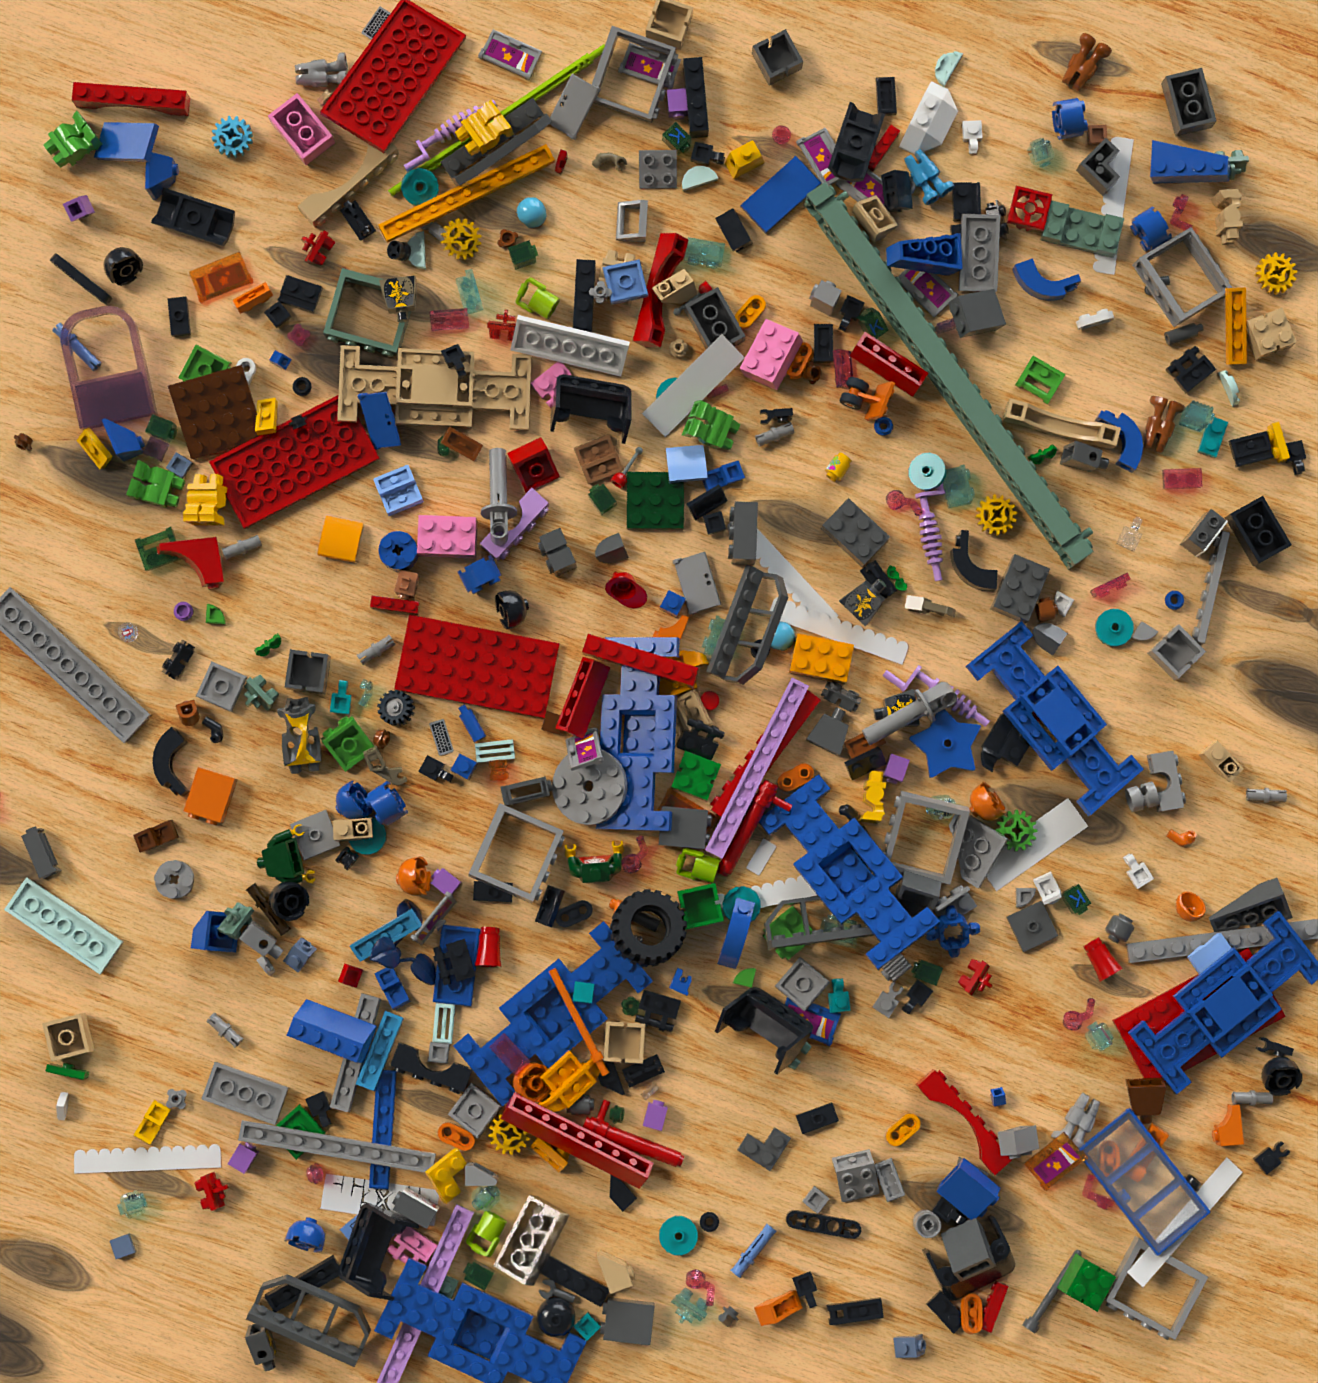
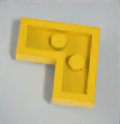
M457 1148L451 1150L425 1171L442 1202L448 1204L461 1193L453 1176L463 1169L467 1163Z

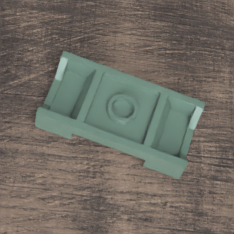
M1051 200L1045 228L1040 240L1114 258L1124 218L1110 214L1103 216L1071 208L1069 204Z

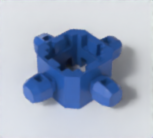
M951 905L946 907L945 915L939 916L940 924L936 926V929L933 928L925 934V937L929 941L938 939L940 946L948 950L951 958L959 956L960 948H965L969 944V934L972 936L980 933V925L976 922L968 924L965 917L957 913L956 907ZM960 924L962 932H960V935H957L958 938L953 936L948 937L946 940L944 937L945 928H948V925L953 927Z

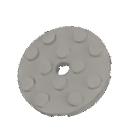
M602 749L601 752L604 757L602 764H592L571 771L567 755L559 763L553 776V797L557 807L568 819L579 824L595 825L609 820L617 813V810L626 798L627 778L625 771L616 757ZM589 780L592 781L594 785L593 789L590 792L587 791L585 788L586 783Z

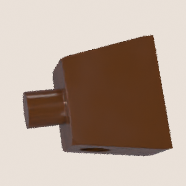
M1126 1079L1132 1111L1136 1116H1140L1142 1124H1150L1152 1122V1115H1160L1162 1112L1166 1091L1164 1079Z

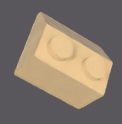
M877 195L861 200L854 205L852 213L873 242L884 239L898 226Z
M597 1251V1259L610 1294L633 1286L635 1274L631 1265L627 1266L626 1261L607 1252Z

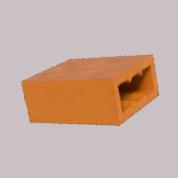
M198 767L183 811L188 813L187 817L199 820V817L207 818L206 823L216 826L218 822L224 823L238 779Z

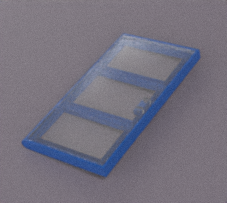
M1131 1108L1126 1109L1075 1151L1156 1256H1159L1211 1212Z

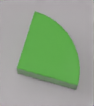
M207 604L206 623L226 625L225 616L222 611L214 605Z
M748 968L742 970L736 975L733 983L752 988L756 969Z

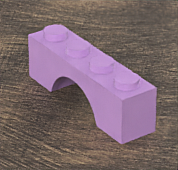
M533 488L519 501L522 517L519 524L514 529L508 531V541L504 545H495L491 541L490 532L480 543L481 547L497 561L500 559L504 560L510 553L509 549L513 545L517 546L523 539L522 535L526 531L530 532L536 525L535 521L539 517L543 518L549 511V503ZM503 532L495 533L496 536H502L504 534Z

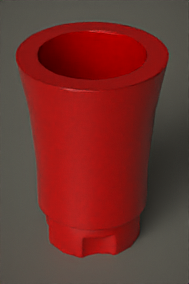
M481 927L475 966L502 967L500 928Z
M1100 937L1083 946L1085 951L1088 952L1086 955L1096 971L1099 982L1123 969L1110 953L1105 943L1102 944Z

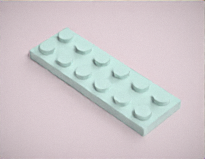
M28 877L25 878L4 909L98 974L103 973L123 944L122 940Z

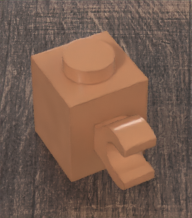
M399 570L394 589L395 594H398V598L409 600V597L415 598L420 578L419 574Z

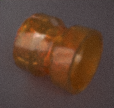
M506 759L488 761L489 768H491L490 781L509 779V773L506 771L508 766Z

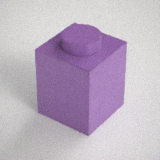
M686 88L667 90L669 118L683 119L684 116H687Z
M87 195L76 197L63 204L71 222L95 213Z
M890 754L883 773V777L887 778L886 782L897 785V782H903L910 760Z
M444 868L441 870L437 869L431 876V879H433L431 884L443 894L448 891L453 895L462 883Z
M654 1099L653 1103L648 1102L643 1126L662 1131L668 1109L667 1106H664L665 1102Z
M241 1142L229 1160L228 1165L245 1174L248 1172L259 1151L256 1150L254 1144Z

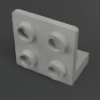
M962 885L957 886L950 891L951 895L949 897L942 896L939 898L933 909L936 916L939 918V916L945 915L946 907L954 905L957 913L965 915L974 909L977 905L968 893L970 888L968 886L963 887Z
M870 1149L832 1158L842 1202L880 1193Z

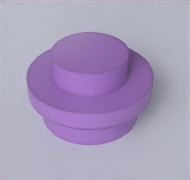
M180 602L174 607V615L178 620L187 621L193 615V608L187 602Z

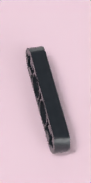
M57 253L51 257L50 261L103 304L107 306L113 299Z
M791 1210L786 1214L788 1226L794 1229L855 1239L861 1234V1226L855 1220L800 1210ZM794 1214H797L798 1218L803 1219V1215H807L805 1218V1227L802 1226L803 1222L796 1221L795 1224H792V1221L789 1220V1217H793ZM812 1217L819 1219V1225L816 1228H811L808 1225V1221ZM832 1220L838 1222L839 1227L836 1231H830L827 1227L828 1223ZM842 1222H845V1227H851L854 1224L855 1228L858 1229L857 1232L855 1231L851 1235L849 1230L843 1229L844 1233H840Z

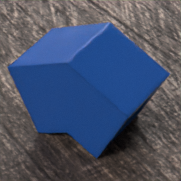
M276 350L269 359L272 364L285 370L292 360Z
M1002 1087L990 1089V1096L994 1107L1006 1104V1097Z

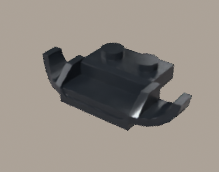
M1004 713L998 717L981 746L982 766L990 772H993L994 765L1000 758L1014 767H1018L1030 746Z

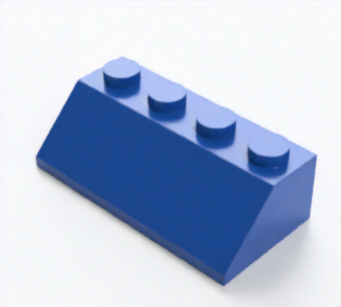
M306 999L294 1015L286 1036L353 1062L364 1063L377 1026Z

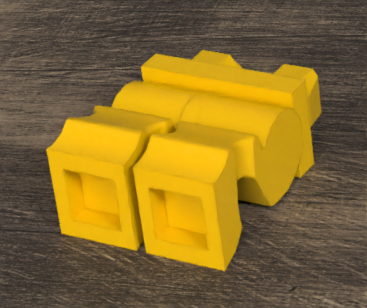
M492 100L484 103L481 109H477V112L468 116L467 119H463L461 121L462 126L455 131L461 143L469 137L472 140L465 145L466 150L471 156L478 152H481L483 155L487 150L495 147L502 134L506 137L514 135L512 127Z
M195 474L193 484H188L187 486L189 490L187 493L188 504H185L186 509L183 512L184 522L201 526H225L223 516L217 513V510L226 504L225 494H227V488L222 486L223 476L211 474L210 481L207 483L206 475Z
M871 771L868 780L864 783L863 789L866 791L863 794V803L871 807L872 812L866 811L860 817L859 822L878 824L881 822L883 815H885L884 804L880 802L884 796V789H886V782H882L883 772Z

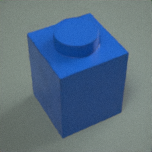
M668 590L660 605V610L677 618L686 598Z
M459 753L451 771L469 781L478 763Z

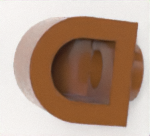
M1050 597L1039 599V603L1034 607L1039 623L1054 620L1055 615H1058L1057 605L1053 604V600H1050Z
M194 699L176 705L183 725L192 726L199 721L200 716Z

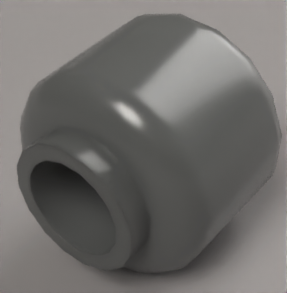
M1123 914L1113 915L1105 928L1109 934L1108 939L1117 944L1119 941L1127 942L1134 930L1133 921Z

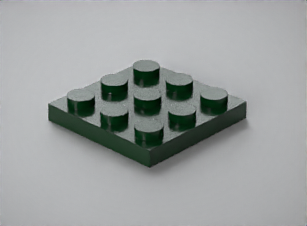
M627 472V529L684 530V482L669 483L668 472Z

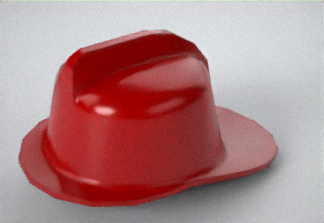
M614 572L612 578L605 585L606 593L628 608H640L647 602L648 596L646 591L636 583L630 573Z

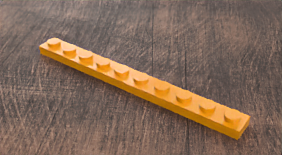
M547 144L382 222L378 224V227L386 242L389 243L555 163V159Z

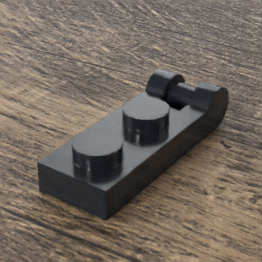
M881 1297L826 1305L827 1311L830 1314V1318H828L829 1325L884 1318ZM837 1310H843V1317H838Z

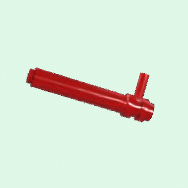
M765 779L763 783H760L758 793H755L750 808L718 865L717 872L725 877L732 874L766 808H769L771 803L788 812L790 811L792 805L776 797L778 786Z
M603 1099L597 1118L593 1116L591 1118L586 1117L583 1124L584 1128L619 1146L668 1165L681 1167L684 1159L681 1152L611 1126L609 1122L604 1121L611 1103L610 1101Z

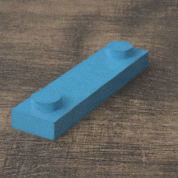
M410 909L353 942L350 948L361 962L370 957L375 943L380 938L388 937L393 942H396L420 928L422 923L414 911Z
M387 1011L384 1012L356 1085L375 1092L404 1020L403 1017Z

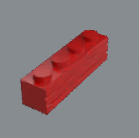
M893 125L889 126L873 150L868 169L874 172L881 159L900 134L899 129Z
M373 595L370 602L371 609L418 615L420 602Z
M999 1281L992 1283L991 1294H988L986 1299L988 1301L987 1305L982 1310V1329L992 1333L1009 1287Z

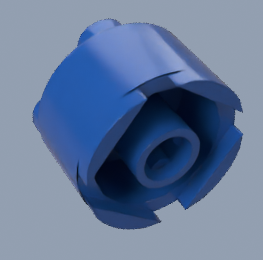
M1078 98L1053 103V106H1056V110L1052 111L1054 131L1060 134V136H1057L1059 140L1082 136L1084 131L1088 130L1087 120H1084L1085 103L1083 100L1079 101Z
M1154 207L1134 217L1130 226L1132 233L1135 236L1138 235L1142 240L1140 245L1145 252L1148 250L1152 251L1172 239L1171 233L1167 235L1166 230L1169 227L1159 211H1153Z
M394 531L388 533L380 541V559L390 570L399 572V570L408 571L418 560L417 544L408 533ZM397 548L403 550L399 556L394 553L397 551Z
M492 555L488 556L489 560L487 561L482 558L466 566V571L463 573L461 570L457 572L467 592L476 594L483 590V585L489 583L491 586L500 581L499 577L502 574Z
M389 781L384 782L367 793V798H365L369 808L373 807L377 813L375 818L379 824H386L387 826L408 814V810H403L406 805L397 790L389 788V785H391Z

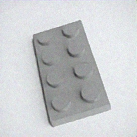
M962 214L961 249L963 269L959 271V291L995 289V292H997L1000 215Z
M214 1062L202 1100L276 1125L289 1087Z

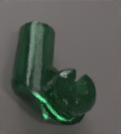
M443 435L437 441V451L440 456H448L450 453L449 448L440 443L444 437Z

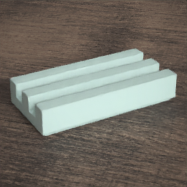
M513 739L475 743L477 763L515 759ZM510 744L509 748L480 751L479 747ZM511 752V755L480 758V755Z
M436 1003L432 1042L452 1044L455 1004ZM441 1007L443 1008L441 1039H438L439 1010ZM447 1008H451L448 1039H445Z

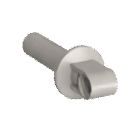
M493 448L489 450L490 505L484 506L481 509V516L490 520L491 541L495 545L500 546L508 541V520L517 515V509L507 504L506 450L503 448ZM496 532L504 533L502 536L495 535Z
M940 682L923 693L916 689L914 690L917 697L916 701L863 729L862 733L869 745H872L923 716H927L931 722H934V714L955 704L957 694L947 682Z

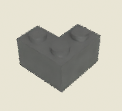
M1107 138L1076 169L1102 196L1120 178L1108 165L1120 150Z

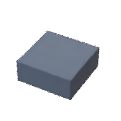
M176 452L166 469L184 479L193 463Z
M130 1233L110 1240L115 1259L136 1252Z

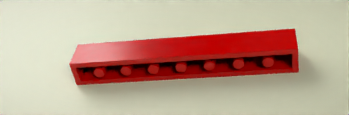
M809 690L806 691L766 773L821 699ZM762 734V735L759 737V739L756 741V744L759 743V741H760V739L762 738L763 734ZM752 749L745 756L747 761L743 767L739 764L733 772L735 777L732 782L727 780L722 787L723 794L720 797L716 795L710 803L713 806L711 811L720 818L754 753Z
M515 1092L506 1104L500 1118L638 1189L646 1182L651 1172L653 1162Z

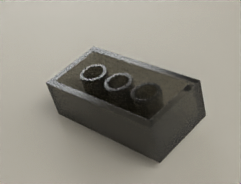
M529 1195L493 1266L524 1285L534 1286L570 1215L538 1196Z

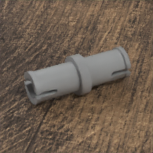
M789 422L755 435L758 446L761 447L772 441L777 442L780 438L795 432L793 425Z
M258 535L243 541L238 540V543L222 548L226 560L239 554H247V551L261 547L262 544Z
M387 635V637L375 644L373 642L370 644L371 647L357 654L359 659L366 656L360 661L362 665H365V663L376 656H382L381 653L396 645L393 640L386 644L392 639L390 635Z
M1264 788V790L1247 789L1246 801H1264V803H1269V801L1286 802L1287 790H1269V788Z
M213 1013L209 1017L210 1019L206 1021L219 1032L218 1035L220 1037H224L234 1048L243 1041L244 1038L231 1028L232 1025L226 1024L216 1013Z
M1254 1090L1249 1092H1233L1231 1100L1233 1104H1249L1250 1106L1272 1104L1273 1095L1270 1092H1255Z

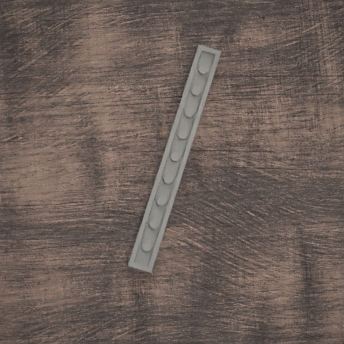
M1318 919L1288 922L1302 941L1318 939ZM1265 926L1128 943L1126 948L1129 963L1188 956L1200 945H1205L1217 933H1221L1231 948L1235 949L1264 946L1274 938Z
M245 1120L241 1122L238 1141L424 1173L434 1165L436 1153Z

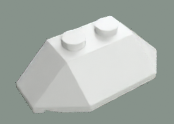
M931 81L899 148L915 155V152L919 149L925 152L942 145L958 113L947 88Z

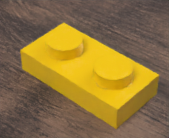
M276 398L257 400L255 426L257 435L276 433L278 408Z
M1275 422L1267 427L1269 441L1273 445L1272 454L1277 459V462L1280 463L1289 459L1290 456L1280 423Z
M90 427L84 429L76 440L99 469L105 468L113 457Z

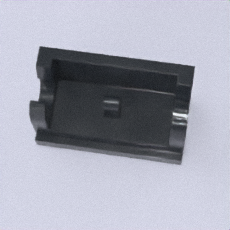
M893 170L882 174L884 206L887 211L902 212V209H913L909 172Z
M734 208L715 218L733 252H739L753 244Z

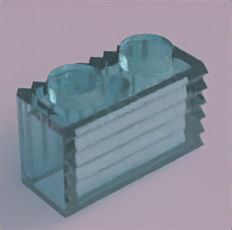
M1195 400L1191 401L1184 408L1179 425L1200 432L1207 428L1209 424H1212L1215 413H1212L1213 406H1206V404L1203 405L1198 401L1195 402Z

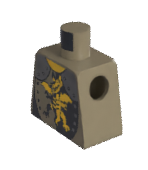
M416 276L379 280L388 312L390 314L396 313L397 322L409 321L408 311L416 310Z

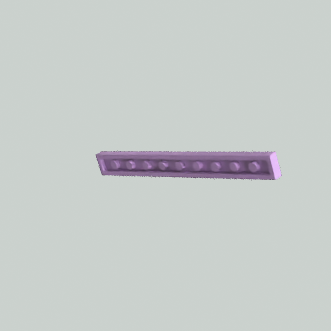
M791 678L705 851L723 859L809 687L808 685Z
M456 1204L420 1285L437 1293L439 1292L474 1211ZM403 1323L377 1383L399 1382L421 1333L420 1330Z

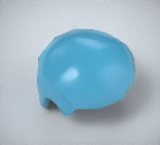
M527 197L517 207L516 213L519 220L528 228L539 227L547 217L545 206L537 198Z
M779 622L770 646L771 648L785 651L793 645L795 632L788 623Z

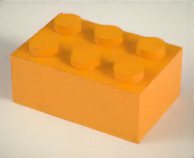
M797 633L789 673L846 684L854 644Z

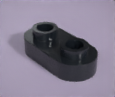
M581 900L560 909L555 919L559 926L570 927L588 919L592 915L593 908L588 901ZM580 907H586L587 911L585 914L579 912ZM563 914H567L569 916L568 921L564 922L562 920Z

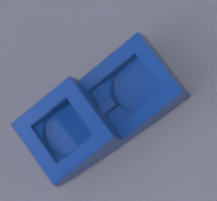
M738 460L707 471L708 478L702 481L707 492L718 484L724 487L744 479L745 476Z
M384 968L374 973L393 1011L411 1002L394 968Z

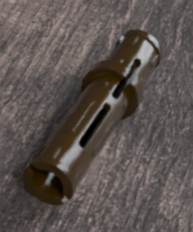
M256 883L246 889L256 902L255 906L263 911L280 933V936L291 929L283 919H280L272 912L269 906V897L263 894Z

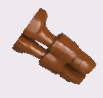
M1082 33L1080 36V52L1073 54L1062 80L1064 84L1068 85L1074 78V74H1078L1079 78L1076 79L1073 89L1079 91L1087 80L1094 75L1098 69L1096 63L1101 58L1110 56L1112 52L1108 45L1098 43L1090 59L1086 60V56L1096 44L1095 38L1087 33Z
M1151 396L1150 403L1154 406L1155 411L1154 416L1148 417L1143 448L1150 450L1154 438H1158L1155 452L1162 453L1168 440L1173 435L1176 426L1173 420L1178 413L1184 411L1185 406L1176 401H1169L1167 415L1163 421L1161 418L1168 399Z

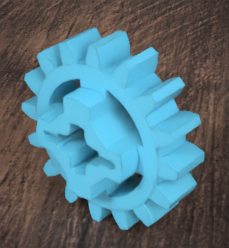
M228 116L227 121L221 118L222 124L216 123L217 130H212L215 136L211 138L213 142H216L214 144L215 148L219 149L221 155L225 152L228 158L231 154L237 158V153L239 152L243 156V150L249 151L248 144H253L252 139H250L253 137L250 125H246L244 119L239 122L238 116L234 120ZM239 128H241L244 131L245 135L239 133ZM220 138L225 141L226 146L221 143Z

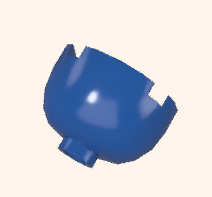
M350 781L341 787L336 794V810L347 819L365 818L372 813V808H369L365 802L367 792L358 782L354 784V781Z
M306 1217L305 1220H298L289 1227L284 1241H289V1245L298 1249L308 1251L310 1248H315L314 1252L320 1253L325 1244V1232L317 1224V1220Z

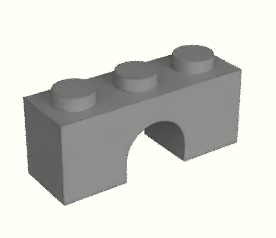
M1174 751L1147 755L1150 774L1159 773L1167 779L1166 789L1158 792L1159 805L1156 806L1157 812L1184 808L1186 799L1184 792H1181L1180 788L1182 778L1181 774L1177 772L1176 766L1179 764L1177 755H1174Z

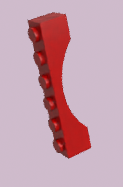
M73 82L72 102L76 108L134 107L169 115L189 116L190 96L186 90Z
M660 233L646 287L648 297L643 298L632 340L643 347L661 348L666 330L662 316L663 303L652 288L671 277L685 257L689 240L678 233Z
M591 634L587 635L582 650L585 656L643 671L694 689L699 674L698 667Z
M932 1069L916 1083V1086L929 1100L941 1102L952 1107L967 1120L977 1139L979 1159L993 1175H996L1012 1159H1009V1155L1001 1156L1000 1146L996 1141L998 1137L992 1130L988 1132L985 1129L984 1125L986 1123L979 1115L976 1117L971 1112L973 1108L966 1100L963 1102L958 1097L960 1093L953 1085L948 1086L945 1082L947 1079L940 1070L936 1072Z

